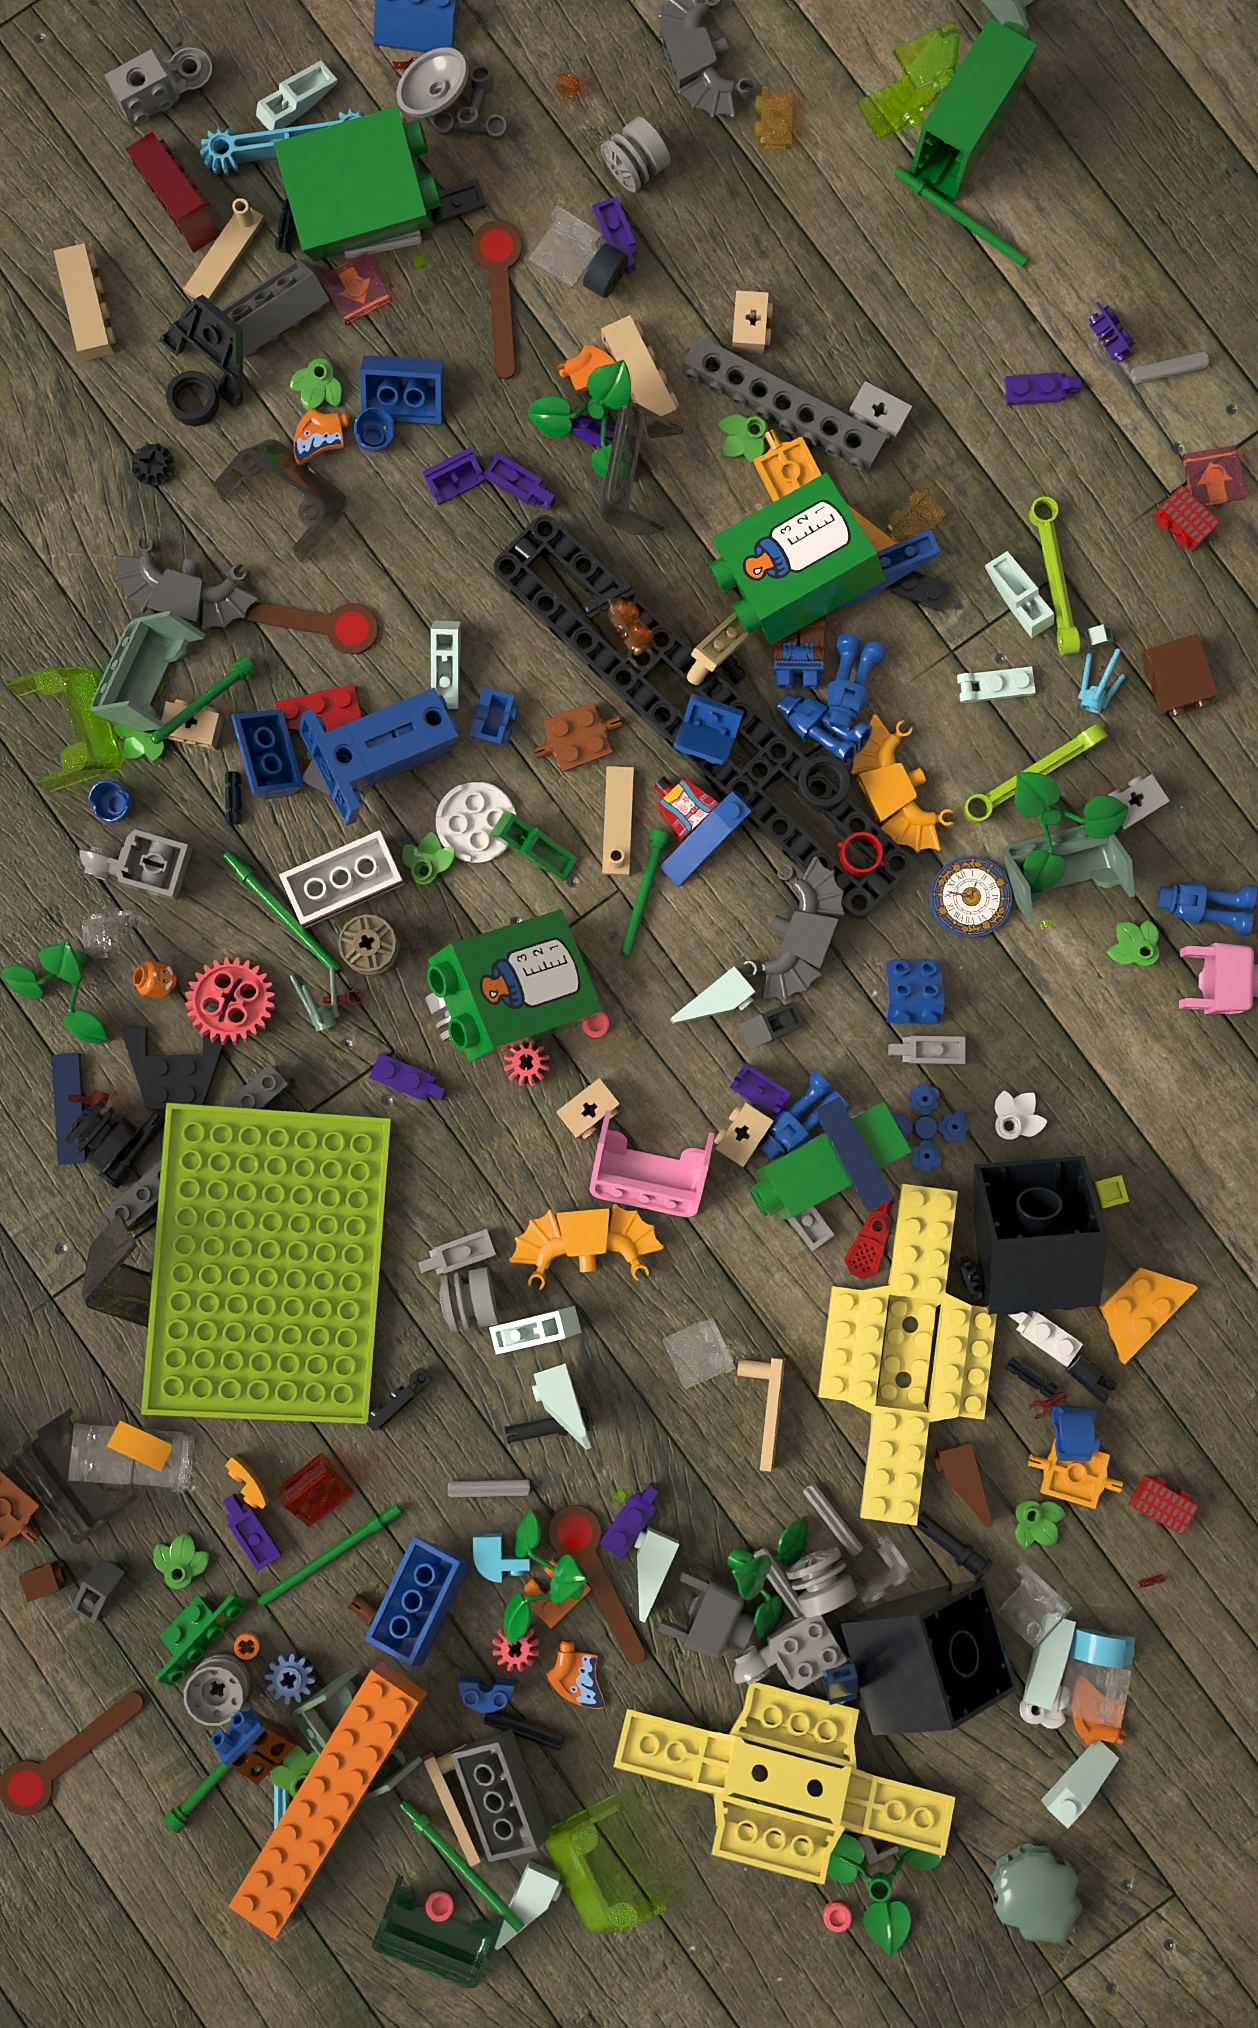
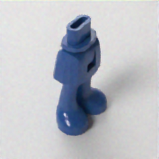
M848 633L838 636L837 649L841 656L836 680L830 682L828 686V707L830 708L828 713L831 715L829 725L846 731L850 729L851 722L856 720V717L861 713L869 700L870 695L866 687L873 666L882 662L887 653L886 647L880 643H865L860 653L855 681H849L854 661L861 646V640L857 636Z
M791 694L786 695L779 703L777 710L785 715V719L789 722L792 729L804 741H808L811 737L834 754L835 758L841 760L845 766L853 761L856 752H861L872 734L871 725L861 722L855 728L850 727L847 731L829 725L831 716L828 713L829 707L809 698L804 700L801 696L796 698ZM822 727L829 729L844 741L841 742L824 731Z
M1204 882L1181 883L1173 885L1172 888L1160 886L1157 907L1168 909V913H1173L1175 916L1190 923L1198 924L1200 920L1220 922L1234 927L1238 934L1249 936L1253 925L1252 912L1226 911L1205 906L1206 902L1252 910L1257 898V886L1245 885L1239 892L1206 888Z
M816 1070L809 1077L810 1087L806 1093L787 1111L781 1108L780 1112L773 1118V1122L767 1130L768 1132L765 1133L767 1137L758 1144L772 1160L781 1153L786 1154L810 1141L809 1134L820 1123L814 1111L804 1121L800 1122L798 1120L808 1108L832 1089L831 1085ZM833 1090L818 1107L836 1099L840 1095ZM840 1096V1098H841L842 1102L844 1103V1105H845L847 1111H849V1110L851 1109V1107H850L849 1104Z

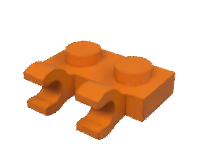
M553 1559L549 1561L552 1565H557ZM545 1567L544 1570L553 1578L554 1572ZM531 1579L524 1586V1590L529 1596L550 1594L551 1590L550 1588L545 1592L534 1579ZM588 1583L585 1584L583 1595L579 1600L568 1599L561 1604L554 1603L551 1599L538 1600L532 1605V1610L552 1628L591 1590V1587Z

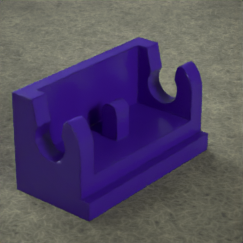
M471 448L422 472L424 480L438 506L485 482L483 472Z
M746 1063L729 1087L774 1117L780 1112L782 1106L791 1095L790 1091Z

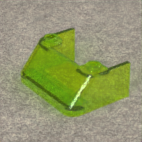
M955 21L894 49L893 54L905 74L898 82L856 102L876 140L907 125L909 128H912L923 120L921 116L953 78L957 67L961 31Z
M87 667L46 668L6 681L7 687L18 696L37 690L46 696L62 693L78 743L69 745L62 751L60 761L63 771L37 779L39 785L49 792L117 770L123 763V753L117 734L114 731L113 722L99 717L89 709L91 700L100 682L97 675Z
M617 1794L549 1829V1838L546 1841L547 1850L584 1926L593 1934L625 1932L667 1911V1896L665 1892L635 1907L628 1901H618L608 1906L584 1857V1854L592 1851L598 1843L599 1836L594 1823L619 1811Z

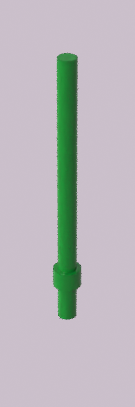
M901 166L896 169L894 176L910 187L909 190L917 196L921 194L1021 267L1027 262L1028 257L926 185L927 181L920 176H913Z
M231 850L224 853L222 858L235 870L236 877L242 883L246 882L329 971L333 968L336 974L341 969V966L253 875L254 871L249 865L243 864Z
M395 1504L380 1515L375 1514L367 1520L366 1525L259 1596L257 1601L260 1606L265 1607L372 1533L377 1534L385 1529V1524L402 1514L398 1504Z
M405 1799L398 1807L413 1822L412 1826L419 1834L423 1833L518 1933L525 1923L430 1824L432 1821L426 1814H421Z

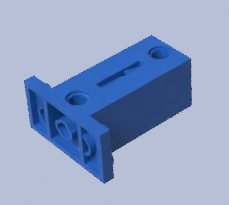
M435 687L326 733L324 732L326 731L324 720L320 715L316 716L313 708L302 713L298 730L345 826L355 823L358 818L361 804H363L359 791L451 753L458 738L459 728L453 718H449L446 712V701L441 694L438 695Z

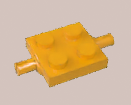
M775 430L765 433L764 436L771 449L766 454L755 458L753 463L773 502L821 475L802 436L791 442L780 443Z
M1055 1438L1051 1453L1047 1459L1034 1456L1033 1454L1029 1457L1031 1460L1040 1462L1028 1461V1466L1043 1470L1044 1479L1040 1492L1096 1509L1099 1495L1104 1488L1118 1493L1122 1490L1120 1487L1111 1484L1122 1487L1123 1481L1107 1477V1466L1110 1455L1107 1453L1093 1452L1089 1462L1057 1461Z

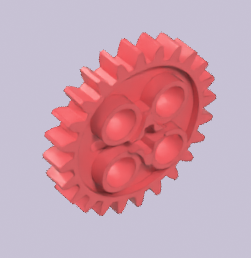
M227 957L224 958V965H220L217 960H214V968L212 969L204 965V975L198 972L195 973L198 982H189L190 988L194 991L186 992V997L192 1000L185 1003L186 1008L192 1010L187 1015L189 1020L196 1019L193 1022V1027L195 1029L202 1027L200 1033L203 1037L210 1033L211 1042L220 1037L222 1045L226 1044L228 1038H231L233 1044L236 1045L238 1037H242L246 1043L248 1042L247 1034L249 1033L254 1037H258L256 1028L259 1027L265 1030L266 1026L263 1020H272L271 1014L267 1011L275 1010V1005L269 1002L275 1000L276 997L275 993L269 992L273 989L272 982L265 983L268 980L267 974L259 975L260 967L258 965L251 970L249 960L243 966L240 965L239 957H236L233 964L229 963ZM221 980L231 981L230 985L226 988L217 987ZM239 980H242V983H240L237 990H235L237 982ZM246 990H254L256 992L252 998L246 999L242 997ZM234 995L236 1002L231 1001L227 1007L225 1000L230 1001ZM215 1003L219 1005L215 1012L205 1011L209 1004ZM226 1012L224 1021L219 1022V1019H221V1017ZM235 1014L244 1015V1019L239 1023L230 1021L231 1017Z

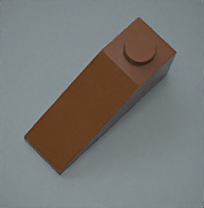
M966 1441L936 1449L937 1457H933L937 1474L942 1473L943 1478L987 1528L993 1527L972 1444Z

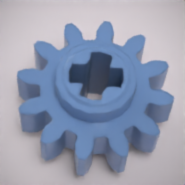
M295 1651L291 1653L289 1659L281 1653L278 1657L280 1664L275 1661L269 1664V1667L274 1672H268L265 1678L272 1680V1683L267 1687V1691L274 1689L277 1691L274 1700H278L283 1695L285 1696L286 1704H289L292 1696L295 1697L297 1702H301L303 1699L301 1692L307 1695L311 1693L312 1689L307 1683H314L316 1677L309 1676L308 1674L313 1670L314 1665H308L307 1667L304 1665L307 1659L306 1655L301 1657L300 1660H296ZM288 1672L290 1673V1676L292 1674H295L296 1679L294 1680L293 1684L291 1683V1680L287 1682L285 1679Z

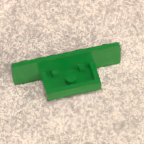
M232 1593L214 1611L204 1597L197 1595L159 1636L174 1656L155 1676L156 1679L171 1686L179 1682L192 1664L204 1655V1651L222 1636L227 1626L242 1614L243 1609L249 1602L245 1598Z

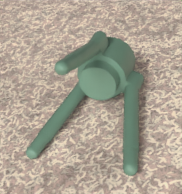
M333 968L330 969L332 1006L330 1010L328 1005L317 1008L307 985L301 987L295 975H290V979L311 1017L316 1032L337 1025L335 1018L340 1017L337 1004L335 970Z

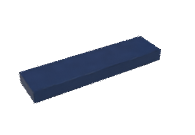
M81 1054L51 1055L58 1165L87 1163V1147L78 1154L74 1152L81 1142L78 1138L69 1147L63 1143L71 1125L84 1111Z
M840 1096L814 1109V1113L865 1210L870 1212L893 1200L894 1198Z

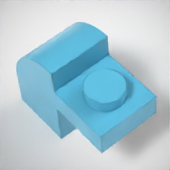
M502 1533L474 1534V1563L478 1571L488 1580L502 1583L503 1571H508L510 1576L524 1575L525 1571H530L531 1557L529 1555H526L524 1558H519L516 1555L503 1556Z
M1074 1629L1070 1657L1095 1665L1123 1668V1665H1132L1136 1637L1106 1634L1093 1629Z

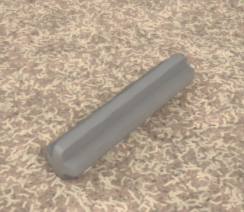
M420 231L344 252L346 258L351 259L420 244L422 238Z
M1200 352L1136 367L1131 370L1130 377L1132 383L1138 384L1206 368L1209 364V357L1207 352Z
M529 1480L451 1481L448 1484L449 1497L528 1496L530 1494Z
M812 1483L803 1490L805 1496L849 1554L855 1556L863 1550V1546L817 1485Z
M762 1548L754 1554V1558L760 1555H767L771 1558L772 1565L767 1578L794 1617L800 1618L804 1613L797 1599L799 1597L798 1593L793 1590L791 1583L769 1551Z

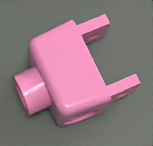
M1213 943L1207 947L1186 946L1180 949V957L1205 958L1204 968L1199 974V988L1203 993L1204 999L1185 998L1179 1000V1009L1204 1010V1014H1237L1252 1008L1253 997H1258V964H1254V950L1250 946Z

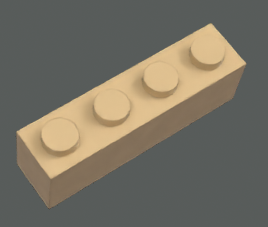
M85 243L54 250L78 354L83 361L114 354L112 344L116 343V338L112 327L108 328L106 319L110 318L107 303H102L100 294L104 293V287L101 278L96 277L94 269L98 268L95 253L89 252Z
M629 315L601 328V339L615 362L625 361L631 378L630 397L647 431H650L676 419L679 403L673 392L669 393L665 386L667 379L663 370H657L653 362L656 358L650 345L645 346L642 340L644 333L638 322L634 323Z

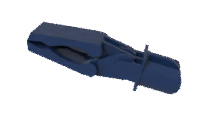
M854 1663L823 1671L826 1697L830 1705L837 1703L841 1705L845 1704L846 1701L857 1699L858 1677Z

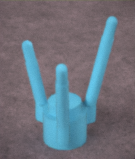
M1119 648L1115 650L1099 686H1091L1090 690L1087 689L1092 654H1087L1082 687L1078 699L1082 700L1080 704L1082 708L1098 714L1102 709L1105 710L1109 700L1126 676L1122 674L1106 694L1104 687L1121 652Z

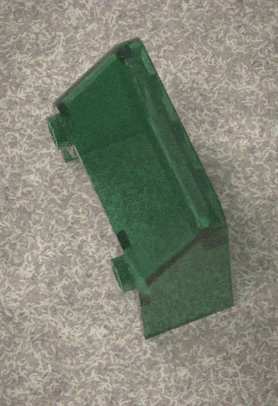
M398 1875L373 1939L372 1948L384 1956L459 1986L471 1989L476 1988L491 1961L505 1917L499 1915L495 1925L484 1918L472 1921L469 1926L451 1918L441 1922L434 1921L428 1916L425 1908L417 1905L418 1898L415 1896L414 1891L407 1887H400L404 1877Z

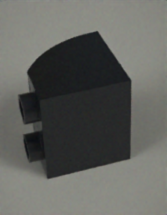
M1085 1156L974 1164L973 1193L977 1257L988 1314L1005 1313L1012 1315L1028 1311L1073 1310L1079 1307L1100 1306L1108 1235Z
M985 1579L943 1586L876 1605L841 1623L844 1634L843 1647L846 1655L854 1663L860 1689V1705L868 1716L873 1735L953 1730L1018 1690Z

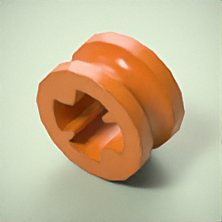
M251 1632L242 1633L234 1643L235 1654L243 1660L252 1659L260 1649L259 1638ZM249 1639L252 1640L254 1644L251 1647L255 1648L254 1651L247 1650L244 1653L241 1650L243 1645L240 1644V1641L247 1642Z

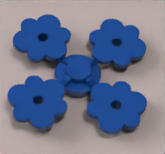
M923 1083L919 1088H913L909 1092V1097L912 1100L910 1103L911 1108L914 1110L918 1109V1112L923 1116L918 1117L914 1125L907 1121V1117L904 1114L897 1116L891 1113L897 1126H899L905 1140H907V1135L913 1130L915 1135L923 1140L919 1146L913 1147L912 1154L914 1156L911 1159V1164L915 1168H922L924 1172H929L932 1167L937 1168L942 1162L939 1156L940 1148L933 1146L929 1139L936 1135L937 1130L944 1134L946 1141L962 1142L966 1138L965 1132L969 1130L970 1126L965 1122V1115L961 1112H955L953 1115L946 1113L943 1116L944 1121L939 1122L938 1125L934 1118L927 1116L931 1109H936L939 1106L937 1101L939 1091L934 1087L929 1088L927 1084ZM923 1097H926V1098H927V1101H926V1102L923 1101V1099H922ZM953 1124L956 1125L955 1130L952 1128ZM925 1154L929 1155L928 1159L924 1157Z

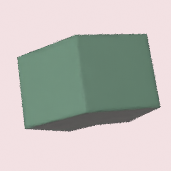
M1099 625L1088 629L1085 633L1088 649L1105 647L1106 644L1114 642L1112 629L1109 625Z

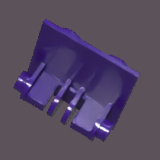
M1097 302L1096 304L1103 314L1100 316L1098 313L1092 315L1088 319L1090 321L1089 326L1099 336V341L1107 338L1113 332L1115 333L1102 345L1107 347L1106 350L1111 359L1120 363L1126 359L1125 353L1127 351H1130L1133 355L1135 354L1132 349L1135 342L1124 327L1120 329L1117 327L1120 320L1109 305L1103 307Z

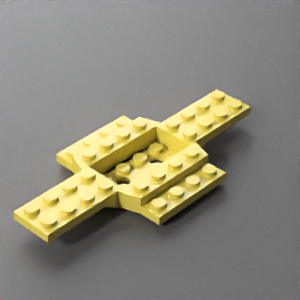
M901 1184L888 1284L860 1290L832 1286L818 1397L847 1401L871 1413V1431L860 1512L861 1518L917 1526L929 1422L958 1416L982 1420L985 1417L997 1314H988L987 1307L970 1305L945 1293L958 1191ZM941 1304L927 1408L924 1402L936 1307ZM909 1316L914 1317L918 1322L917 1329L912 1333L906 1332L902 1327L903 1320ZM903 1371L911 1376V1383L905 1388L899 1387L895 1382L896 1375Z
M758 1682L748 1685L744 1708L729 1734L707 1731L627 1709L613 1766L614 1768L714 1794L717 1830L711 1855L821 1885L825 1883L830 1854L844 1830L945 1856L956 1798L858 1770L854 1746V1734L859 1715L858 1709L840 1704L830 1705L825 1700ZM755 1765H763L767 1769L768 1776L765 1781L757 1782L753 1779L752 1769ZM815 1779L821 1782L823 1792L820 1796L813 1797L808 1793L807 1784L810 1780ZM736 1793L831 1819L833 1824L730 1797L729 1795Z

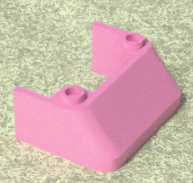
M606 1110L590 1184L591 1194L602 1200L677 1216L691 1217L695 1215L698 1211L709 1167L715 1133L709 1132L705 1150L689 1148L682 1152L680 1160L626 1149L627 1138L618 1131L608 1130L611 1111Z

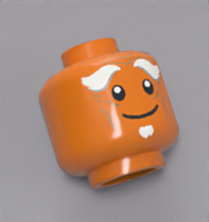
M145 961L135 969L133 974L134 986L141 995L164 998L176 986L177 980L173 969L166 963Z

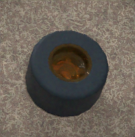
M608 243L603 244L586 270L583 286L602 298H607L619 283L626 269L629 259L628 255Z

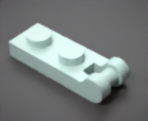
M1032 667L957 675L958 684L961 685L962 693L959 694L960 703L1031 696L1036 693ZM978 683V692L972 691V684Z

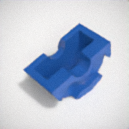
M483 687L477 714L473 720L469 737L508 746L512 730L508 729L510 721L515 722L519 706L514 705L515 695Z
M1081 1406L1051 1407L1052 1425L1056 1429L1055 1450L1057 1461L1089 1462L1093 1452H1098L1100 1448L1099 1437L1095 1435L1094 1431L1096 1423L1095 1409Z
M460 1675L458 1681L459 1694L467 1707L482 1713L495 1712L504 1708L512 1697L516 1679L496 1678L494 1684L486 1686L481 1682L480 1677Z

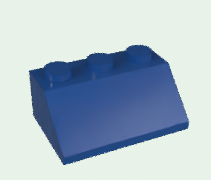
M375 0L374 45L423 53L437 48H453L460 9L459 0Z
M364 355L360 367L361 412L367 408L377 407L384 409L392 416L394 421L441 424L444 397V360Z
M276 709L233 714L231 717L252 794L263 799L289 797L302 788L303 783L283 710Z

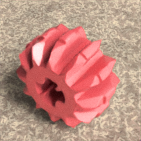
M535 1041L529 1042L528 1048H525V1044L520 1045L521 1050L519 1051L515 1047L511 1048V1052L515 1054L514 1057L510 1055L504 1056L506 1061L513 1062V1064L504 1066V1070L511 1071L515 1069L509 1079L513 1081L520 1075V1086L524 1085L526 1077L529 1079L530 1085L534 1086L533 1076L535 1075L539 1080L543 1081L544 1076L539 1070L549 1071L550 1069L549 1066L541 1064V1062L550 1059L549 1055L538 1056L545 1048L541 1045L535 1051L533 1050ZM524 1056L527 1059L529 1056L533 1058L531 1061L533 1067L530 1070L527 1067L525 1070L520 1068L522 1066L521 1058Z
M500 1628L498 1630L501 1638H493L492 1643L498 1646V1648H495L492 1654L493 1656L502 1655L498 1660L499 1666L507 1661L509 1662L507 1666L508 1671H512L513 1665L517 1664V1668L521 1672L524 1670L523 1661L529 1666L533 1665L534 1661L531 1656H538L539 1650L533 1646L539 1644V1639H529L534 1633L532 1628L528 1629L523 1637L518 1640L521 1643V1652H517V1649L515 1652H512L510 1650L511 1646L506 1640L504 1629Z

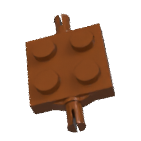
M594 702L544 720L543 724L548 735V743L533 748V751L536 753L537 759L552 753L557 759L561 771L565 772L612 754L613 752L608 741V731L622 727L619 716L603 721L597 713Z
M0 1468V1547L2 1549L5 1548L20 1533L31 1544H34L41 1535L28 1524L42 1504Z

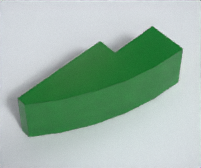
M503 812L490 833L491 836L561 881H565L578 860L577 857L539 829L532 828L513 813Z

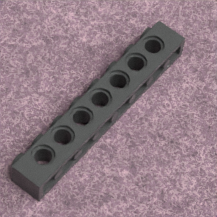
M700 335L696 338L683 361L682 372L691 381L697 383L700 381L708 385L712 392L718 395L724 394L732 398V401L742 408L749 407L762 419H771L778 423L782 430L788 433L795 432L799 434L806 443L813 446L817 444L825 448V451L834 458L841 457L849 461L850 466L856 470L869 472L885 444L886 435ZM713 364L718 366L719 370L710 372L706 367ZM738 377L743 382L739 385H734L729 379ZM759 389L763 390L766 395L764 397H756L752 392ZM785 402L789 405V408L787 410H780L776 404ZM809 415L813 421L805 423L799 417ZM831 427L836 431V434L827 435L823 429ZM855 440L860 446L858 448H851L846 442Z
M269 1064L222 1107L266 1110L286 1093L292 1085L276 1066ZM162 1160L103 1211L120 1233H128L158 1206Z

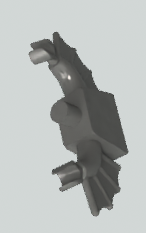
M668 0L666 9L658 15L661 27L657 37L663 38V50L676 82L678 94L690 102L692 109L704 110L712 118L718 115H727L735 118L736 111L732 95L733 91L739 92L743 99L748 100L753 97V94L750 90L744 89L754 86L752 81L746 77L740 79L738 83H734V80L725 79L717 72V57L728 53L726 39L721 37L710 41L706 28L701 27V20L708 13V9L718 10L722 6V0H717L713 3L710 0H705L704 3H699L698 0Z
M149 537L150 546L148 549L142 547L141 538L137 540V548L143 553V556L140 558L114 556L118 565V573L115 580L123 585L125 599L135 602L142 613L147 608L152 614L172 611L194 627L201 628L203 631L211 627L225 629L233 620L238 618L244 619L248 608L259 601L258 597L236 586L238 581H247L251 576V571L248 570L244 572L243 576H239L238 572L243 567L241 564H236L232 567V577L230 579L226 578L218 586H207L202 579L196 577L200 564L195 561L184 559L180 572L166 569L165 572L157 569L154 564V558L151 555V551L155 548V542L151 537Z
M818 856L813 857L800 879L796 877V870L789 864H784L790 869L789 876L784 877L777 871L780 879L793 884V889L798 893L800 902L799 910L794 911L791 920L776 915L772 923V931L785 935L781 946L784 950L779 957L774 960L765 961L762 964L757 960H749L743 963H750L754 966L753 973L744 974L747 977L765 972L766 977L762 1000L780 997L786 1001L795 992H807L810 983L823 974L815 967H822L840 919L828 915L844 916L845 912L842 907L844 891L835 882V871L822 866Z

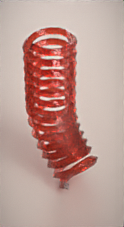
M412 57L409 61H392L393 69H400V66L402 69V65L403 69L404 66L406 69L416 59Z
M1159 1574L1152 1577V1579L1138 1580L1140 1588L1160 1584L1166 1581V1577L1164 1574Z

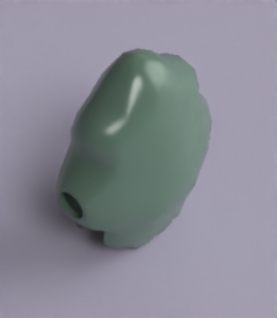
M1027 1841L999 1856L991 1881L996 1891L993 1898V1906L1001 1922L1018 1927L1024 1939L1029 1941H1046L1055 1944L1065 1942L1071 1935L1074 1922L1081 1914L1082 1903L1075 1894L1079 1878L1072 1865L1066 1859L1053 1856L1047 1846L1033 1845Z

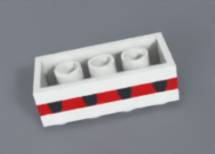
M380 830L279 874L299 922L305 929L405 885Z

